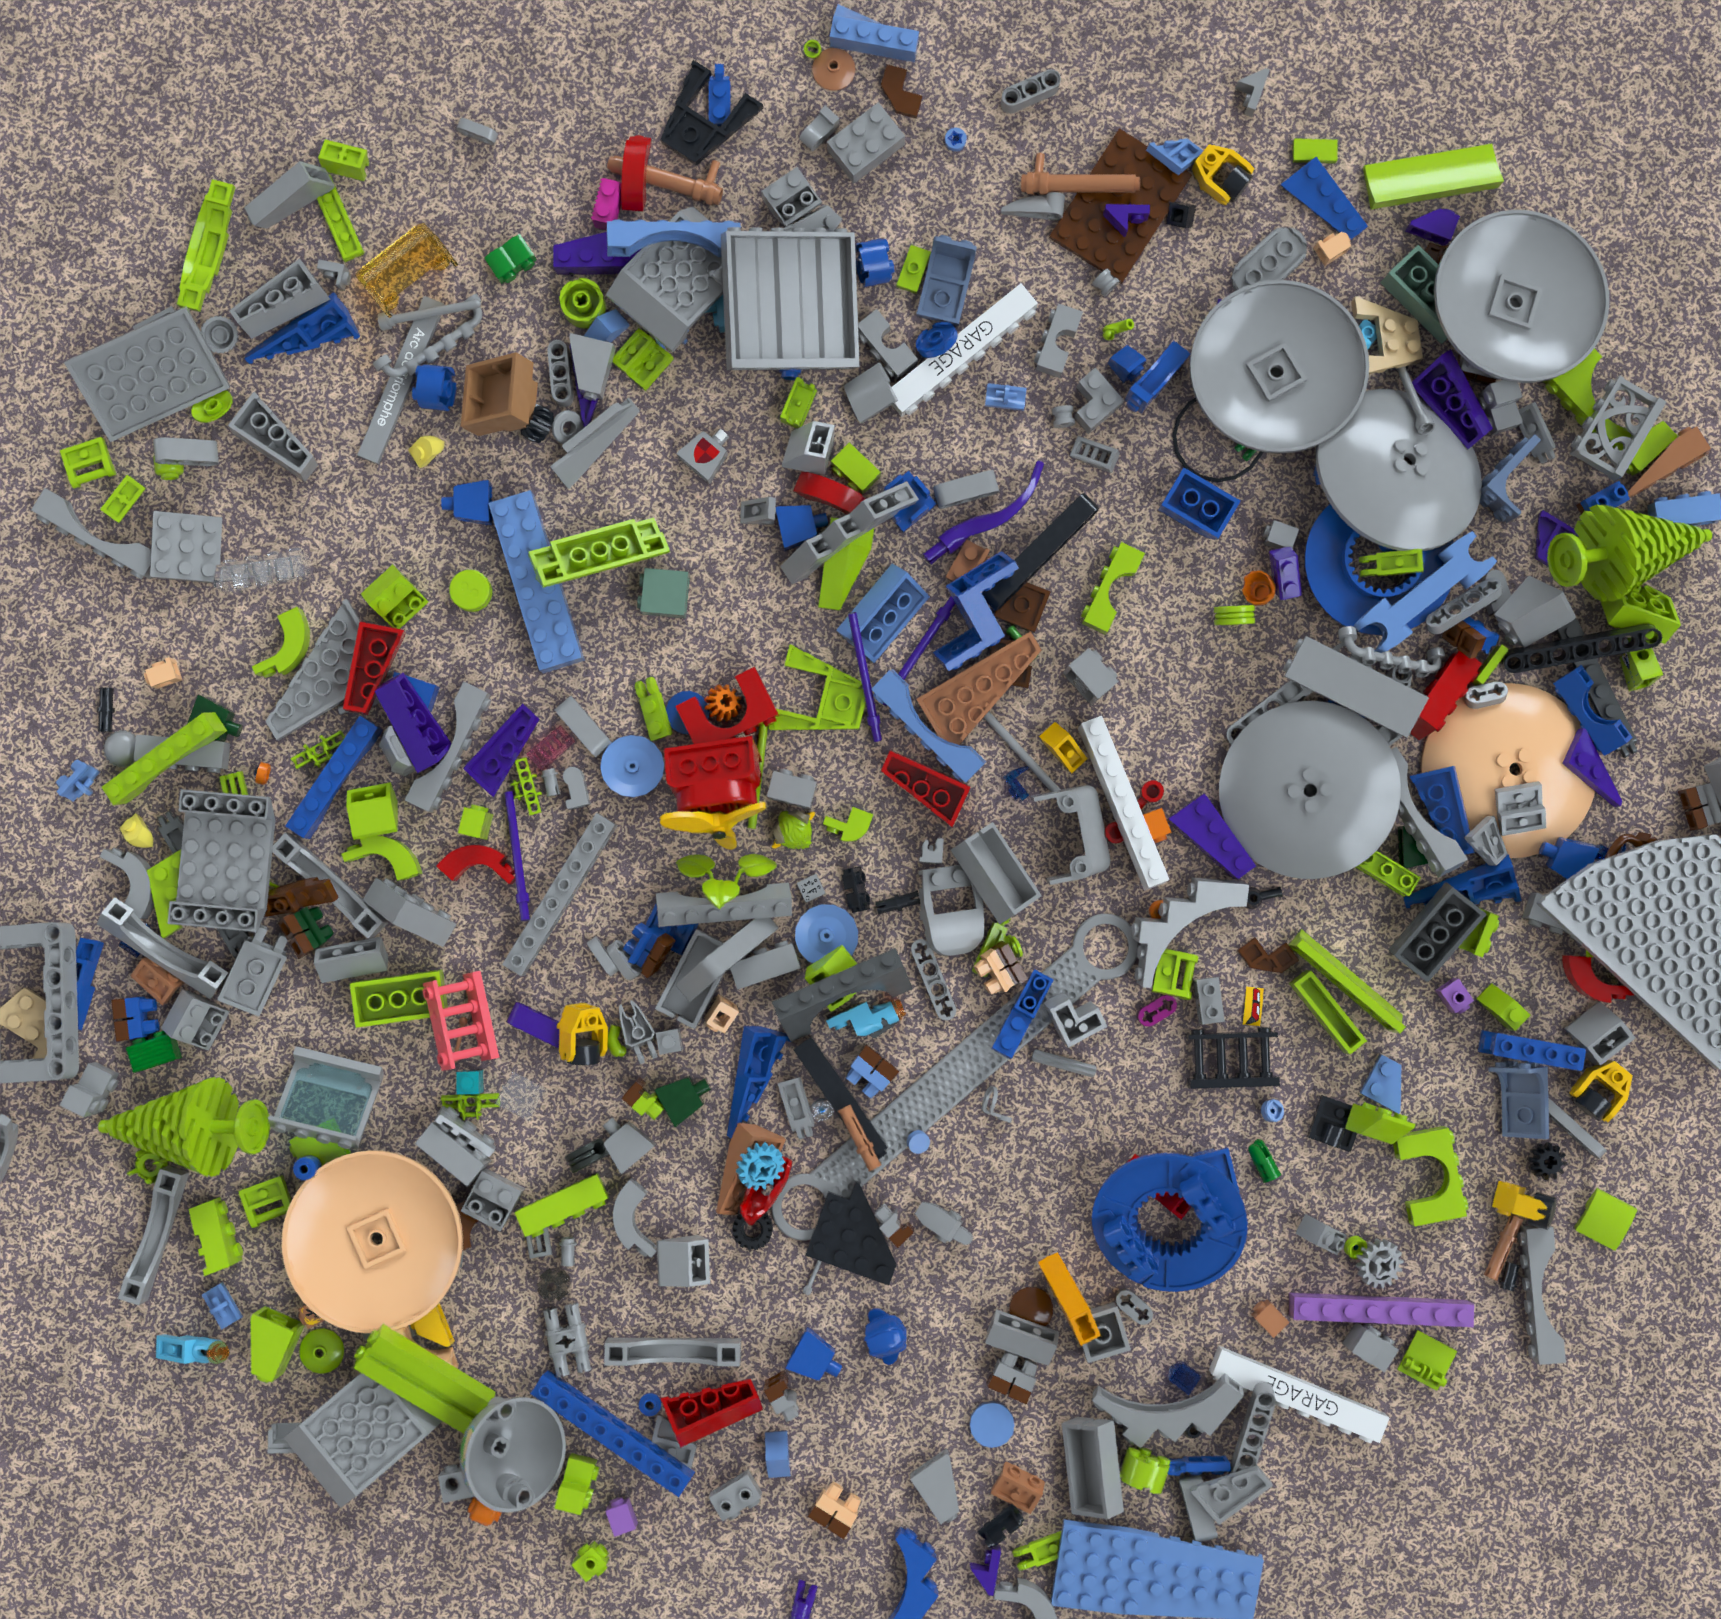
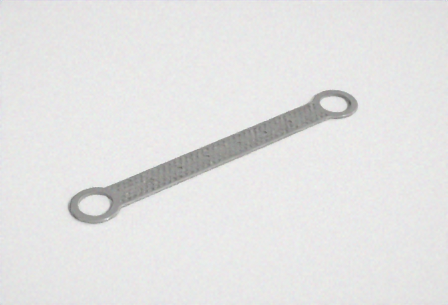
M1097 914L1086 919L1078 927L1074 935L1073 946L1042 972V974L1053 979V982L1014 1055L1052 1023L1043 1004L1045 1001L1063 993L1070 999L1073 1005L1100 980L1118 978L1131 969L1137 959L1139 943L1133 939L1131 925L1126 920L1113 914ZM1100 924H1111L1118 927L1125 934L1128 941V952L1124 961L1112 969H1099L1093 966L1087 960L1083 951L1085 936L1093 927ZM1020 992L871 1120L888 1145V1148L885 1149L887 1154L879 1159L881 1166L868 1171L863 1158L856 1152L857 1147L851 1137L809 1174H797L789 1177L785 1187L771 1207L773 1220L779 1230L788 1237L801 1241L810 1240L814 1228L809 1230L796 1229L785 1220L782 1214V1200L791 1188L807 1184L819 1189L825 1199L828 1191L849 1198L855 1181H858L862 1187L908 1147L907 1138L910 1133L916 1130L926 1132L1009 1059L992 1050L991 1047Z

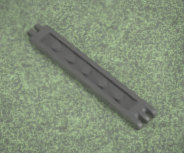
M1577 618L1555 630L1560 640L1585 635ZM1578 645L1576 648V652H1583L1586 648V645ZM1597 658L1572 663L1574 669L1582 665L1594 682L1588 697L1596 714L1606 720L1620 719L1633 737L1615 751H1620L1624 758L1629 756L1627 747L1631 754L1637 753L1635 746L1637 739Z
M168 811L165 813L169 820L168 822L163 815L158 817L162 825L158 829L174 854L182 848L184 823L179 816L174 817L172 812ZM217 928L231 954L236 959L237 949L239 948L240 950L244 939L248 938V932Z

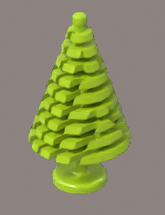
M1594 505L1589 507L1591 511H1584L1579 517L1581 521L1576 523L1574 530L1579 537L1570 533H1562L1556 535L1551 540L1547 561L1549 571L1559 585L1571 587L1581 582L1583 587L1595 599L1603 602L1608 599L1610 602H1613L1641 586L1647 580L1652 579L1655 575H1658L1664 569L1685 557V555L1698 549L1704 542H1709L1712 539V532L1709 529L1701 530L1697 526L1681 522L1674 523L1664 518L1634 513L1630 510L1615 508L1609 505Z
M212 1077L177 1092L175 1091L149 1101L144 1105L134 1107V1110H127L121 1114H116L109 1120H101L98 1124V1130L100 1133H109L112 1138L120 1139L124 1143L141 1148L148 1153H153L158 1157H162L199 1174L214 1177L220 1174L221 1169L226 1170L232 1162L238 1147L247 1154L261 1152L269 1138L270 1124L267 1107L262 1101L257 1099L246 1101L238 1110L239 1102L236 1093L231 1095L233 1090L228 1082L225 1083V1080L220 1077L216 1079Z

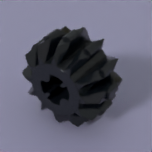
M536 404L529 418V424L526 425V428L520 430L521 435L536 443L545 440L546 435L549 434L552 428L554 413L546 407Z
M1546 1142L1545 1145L1538 1143L1537 1150L1530 1149L1534 1156L1527 1157L1528 1161L1533 1162L1528 1168L1529 1170H1535V1177L1539 1178L1542 1176V1179L1546 1181L1550 1177L1557 1179V1172L1560 1174L1564 1173L1561 1165H1567V1162L1561 1160L1566 1154L1559 1152L1560 1147L1558 1145L1552 1146L1550 1142ZM1550 1159V1163L1544 1164V1160Z

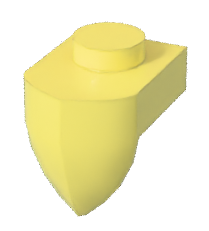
M423 436L408 451L418 467L422 468L427 466L437 454L442 452L445 442L435 436Z
M135 813L119 827L125 840L131 845L139 848L153 847V836L138 814Z

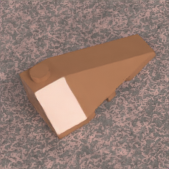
M1689 426L1678 433L1679 437L1672 442L1628 491L1629 498L1657 483V480H1663L1677 471L1676 469L1680 467L1683 469L1709 454L1711 447L1697 426L1693 429Z
M738 1123L729 1144L716 1209L718 1214L736 1215L740 1209V1204L745 1198L747 1187L745 1184H742L736 1172V1169L739 1168L736 1164L737 1161L743 1160L740 1156L741 1153L747 1154V1148L754 1149L756 1143L762 1147L764 1142L768 1146L773 1144L781 1152L786 1141L784 1137L755 1124Z

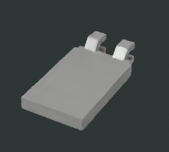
M261 924L253 937L248 936L247 939H244L217 997V1000L256 1016H260L286 961L287 955L283 949L288 941L284 933L280 932L274 946L263 942L267 927Z

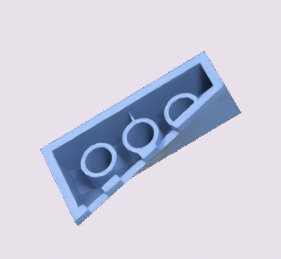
M839 4L837 5L830 32V47L915 62L919 31L884 25Z

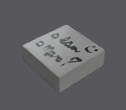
M817 874L797 883L806 903L826 894Z

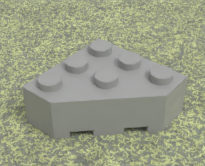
M376 877L363 901L392 924L444 947L457 925L450 919L451 915L441 909L439 911L434 910L435 907L424 902L423 898L415 894H407V891L397 886L398 884L388 878L383 881Z

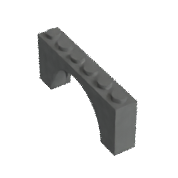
M896 948L774 1000L772 1004L782 1027L790 1041L793 1042L811 1034L810 1027L816 1015L826 1006L844 996L865 990H881L889 993L894 998L913 988Z

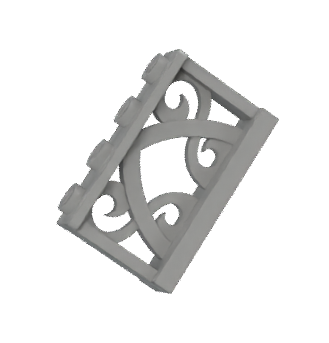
M1621 375L1614 380L1610 379L1604 387L1605 395L1603 398H1599L1592 408L1595 410L1592 417H1587L1581 427L1584 429L1580 436L1577 435L1570 445L1573 448L1570 455L1606 474L1614 482L1623 477L1666 404L1665 400L1660 397H1654L1625 380ZM1619 390L1625 391L1629 396V405H1625L1626 400L1623 395L1620 402L1616 401L1615 393ZM1635 398L1647 404L1649 407L1647 408L1643 406L1634 405ZM1609 404L1612 408L1605 411ZM1626 414L1625 426L1632 436L1630 438L1617 437L1609 442L1605 420L1616 415ZM1631 414H1634L1632 419H1638V425L1631 424ZM1596 426V433H1592ZM1593 440L1595 444L1591 449L1601 446L1602 451L1598 454L1588 453L1585 448L1586 442ZM1617 442H1621L1624 448L1620 451L1617 446L1614 449L1612 446ZM1605 454L1614 466H1610L1599 458Z

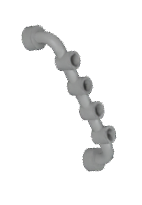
M477 293L465 300L470 301L478 299L480 300V302H482ZM481 307L472 309L474 316L471 320L460 325L456 330L441 338L434 345L426 348L400 368L394 369L390 367L392 361L387 354L377 359L373 366L378 372L382 370L391 377H401L407 373L410 376L415 375L417 366L425 361L428 364L433 363L439 358L438 352L443 349L449 352L457 346L455 342L457 339L463 337L466 340L475 334L473 328L482 319Z
M1346 626L1338 630L1339 641L1345 643L1346 648L1353 655L1362 657L1363 665H1373L1376 661H1379L1380 668L1383 670L1391 669L1396 665L1400 674L1409 673L1413 669L1415 670L1416 677L1424 678L1429 673L1439 671L1441 662L1446 659L1444 649L1439 647L1429 649L1426 652L1427 660L1432 665L1428 664L1426 660H1410L1409 656H1392V653L1389 651L1375 652L1372 647L1359 648L1354 643L1357 639L1355 627Z

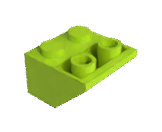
M393 564L361 593L368 605L392 628L400 629L429 602Z
M391 782L347 790L346 807L353 840L398 832V800Z
M840 945L808 966L805 979L811 985L857 965V962L846 948ZM855 993L844 996L827 1007L832 1012L849 1001Z
M1363 1102L1362 1106L1353 1103L1345 1129L1393 1144L1413 1130L1415 1124L1408 1122L1407 1116L1394 1113V1116H1391L1392 1111L1380 1107L1375 1111L1377 1106Z

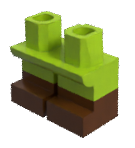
M639 1077L621 1099L641 1116L647 1113L655 1120L664 1110V1107L657 1099L656 1093L650 1095L643 1089L646 1082Z

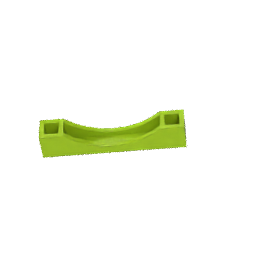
M215 712L202 713L101 788L112 805L127 804L140 795L166 769L194 751L210 744L227 730Z

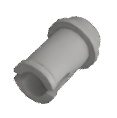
M555 768L542 771L541 778L544 779L547 797L561 794L556 777L558 772H555Z
M563 1237L561 1242H559V1246H561V1266L575 1265V1246L577 1242H575L574 1237Z

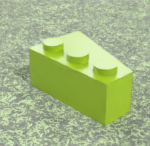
M221 1197L189 1209L194 1235L199 1236L202 1248L198 1249L199 1256L204 1255L207 1268L203 1269L204 1276L230 1267L243 1260V1249L240 1243L236 1242L234 1237L236 1233L235 1227L228 1220V1207L225 1201L221 1200Z

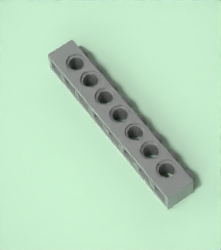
M598 813L595 814L502 965L520 976L526 975L618 825Z

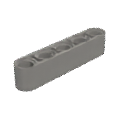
M1259 1382L1253 1389L1231 1460V1471H1229V1474L1257 1465L1276 1404L1273 1387L1267 1382ZM1262 1394L1269 1395L1267 1398H1260ZM1257 1414L1263 1415V1417L1259 1419L1254 1418V1416ZM1249 1435H1256L1253 1439L1247 1438ZM1243 1455H1250L1247 1459L1241 1458Z

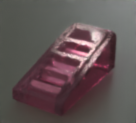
M560 725L527 752L526 755L543 771L575 741ZM557 734H560L566 741L564 745L556 737ZM551 740L560 747L558 750L549 743ZM545 745L553 753L551 756L543 749ZM540 752L546 760L542 762L536 753Z

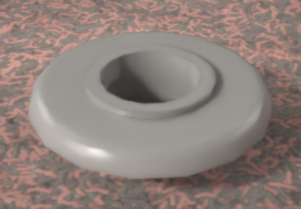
M565 410L556 415L552 423V434L556 441L564 444L584 428L580 415L571 410ZM570 421L571 429L568 433H564L563 425Z

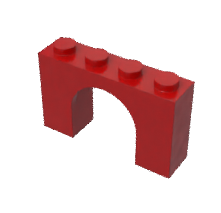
M755 666L735 676L747 703L745 716L737 725L730 728H719L712 725L698 698L695 696L675 706L694 744L733 739L742 734L746 737L757 731L756 727L762 724L766 727L777 721L776 717L780 715Z

